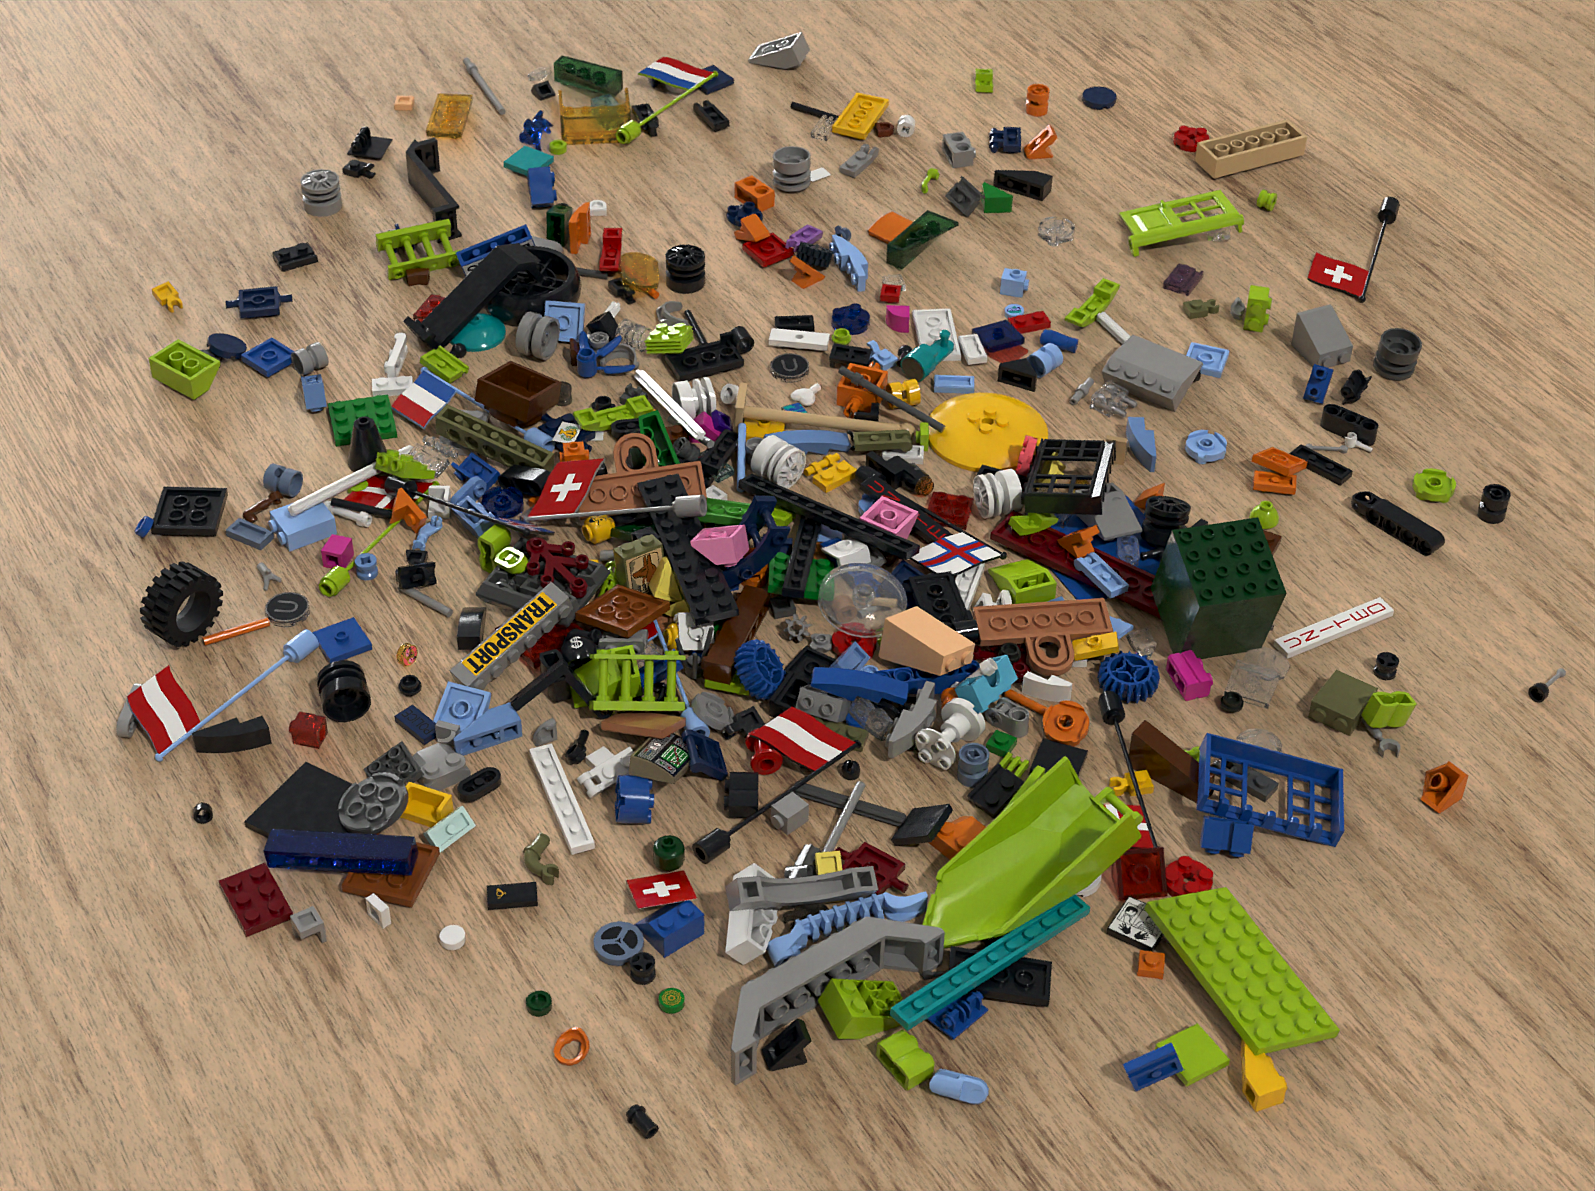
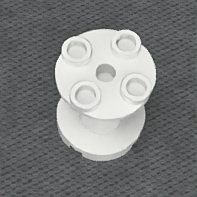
M954 698L947 702L941 711L944 722L941 725V733L926 728L920 730L915 736L919 759L924 763H930L936 767L948 770L956 760V753L951 742H958L960 739L964 741L976 740L985 730V720L981 712L977 714L973 710L975 706L962 698Z

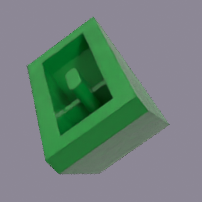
M986 182L982 183V194L985 198H981L984 213H1010L1012 211L1013 195Z

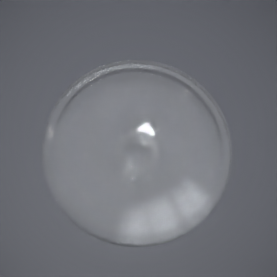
M850 563L833 569L824 577L818 593V604L824 618L839 631L856 637L872 638L882 636L885 618L906 610L907 596L902 584L888 571L871 564Z

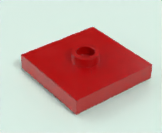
M773 232L767 238L742 244V250L762 267L769 266L794 255V249L791 247L785 248L786 243Z

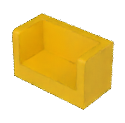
M408 782L406 785L409 798L406 809L400 818L433 827L454 811L452 795L412 782Z

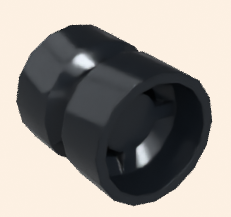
M1499 484L1485 486L1477 511L1478 517L1489 524L1503 522L1511 497L1510 491Z

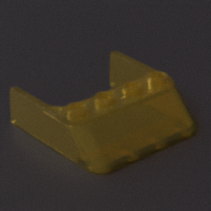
M624 88L625 103L623 105L583 106L578 108L565 107L562 100V90H559L561 140L565 141L567 145L620 143L616 139V132L618 128L631 120L628 88Z

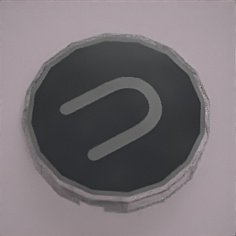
M781 354L770 362V373L775 379L778 377L785 383L798 382L803 380L804 376H808L809 362L798 354Z
M296 592L277 594L270 598L265 605L266 618L270 620L271 624L279 627H293L297 625V622L305 621L310 614L308 599Z

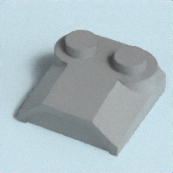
M437 743L416 752L413 756L424 773L417 780L422 786L440 791L471 776V772L466 766L465 757L456 753L450 745Z

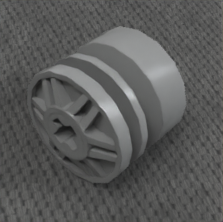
M795 146L777 149L773 153L774 186L779 190L789 192L808 188L811 183L810 152L805 148Z
M317 169L309 171L301 177L304 210L308 214L324 217L336 214L341 210L342 198L339 176L335 172Z

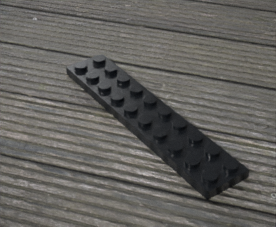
M679 474L667 475L637 483L638 491L646 508L672 506L676 497L688 496ZM673 510L648 512L654 529L660 536L663 550L670 562L673 574L695 626L738 616V606L720 566L715 565L691 546L690 541L703 529L698 517L678 518L673 513Z

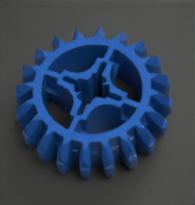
M758 639L747 641L735 651L736 657H734L736 665L734 668L738 672L736 675L739 676L740 683H743L745 686V691L749 690L751 696H755L757 700H769L785 679L784 675L786 672L782 667L784 664L780 662V656L776 655L775 649H771L769 643L765 644L763 640L759 641Z
M1129 650L1128 653L1120 651L1118 655L1113 653L1110 657H1105V660L1099 666L1097 678L1099 687L1103 689V692L1114 691L1127 704L1130 701H1134L1137 704L1139 700L1146 701L1148 697L1153 696L1154 692L1158 689L1160 676L1158 666L1154 665L1153 660H1148L1147 655L1140 656L1139 652L1132 654Z

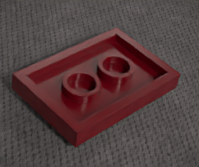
M266 863L219 880L220 889L246 937L291 920L290 916L293 915V911Z

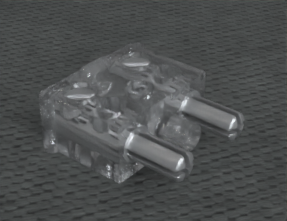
M1108 380L1092 395L1089 408L1109 418L1114 413L1125 418L1127 415L1125 410L1128 405L1135 408L1138 402L1128 397L1129 390L1117 385L1113 380Z

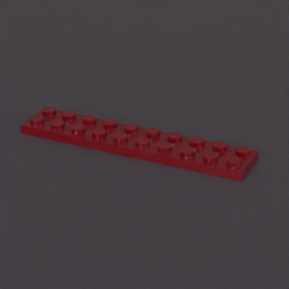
M1014 510L991 532V540L1102 591L1082 571L1076 570L1074 566L1076 558L1058 543L1057 540L1066 536V534L1049 527L1033 534L1020 536L1008 524L1011 516H1024ZM1094 548V552L1129 584L1128 591L1115 596V598L1161 619L1151 591L1155 575Z

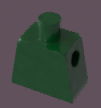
M554 205L546 212L547 240L558 242L562 247L566 246L570 237L569 220L573 215L572 207Z

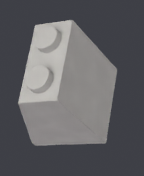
M1331 304L1297 313L1291 345L1312 367L1316 364L1329 368L1350 362L1353 345Z

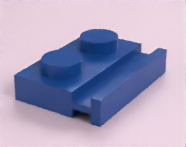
M1172 1042L1123 1064L1135 1092L1184 1070Z

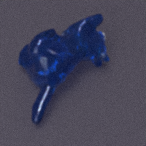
M542 110L534 116L532 121L529 118L525 120L523 124L524 130L519 135L520 142L535 145V149L538 151H542L540 142L542 133H551L550 127H553V124L546 118H542L544 114Z

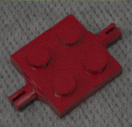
M866 842L850 853L841 847L835 849V851H840L841 859L845 861L842 865V870L856 867H874L878 891L875 892L876 895L883 894L890 887H894L902 893L907 891L909 884L898 879L905 870L904 862Z

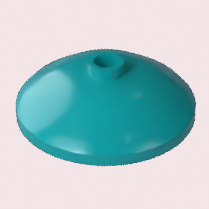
M478 313L450 341V344L453 346L456 343H461L468 352H481L492 349L504 340L506 336L505 325L492 315Z

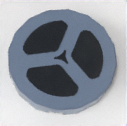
M611 922L602 926L596 932L593 940L597 957L608 965H625L633 955L643 952L644 949L642 932L637 926L628 922Z

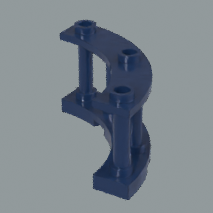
M754 496L748 510L742 516L743 520L739 525H745L748 541L752 539L756 548L746 558L743 556L737 565L722 570L729 588L750 579L764 568L785 543L791 528L790 526L776 525L771 515L777 503L775 496ZM766 523L768 530L762 539L759 531Z

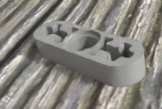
M135 683L132 686V689L129 694H131L133 691H135L143 684ZM126 700L117 721L116 732L118 737L131 738L138 725V720L133 715Z

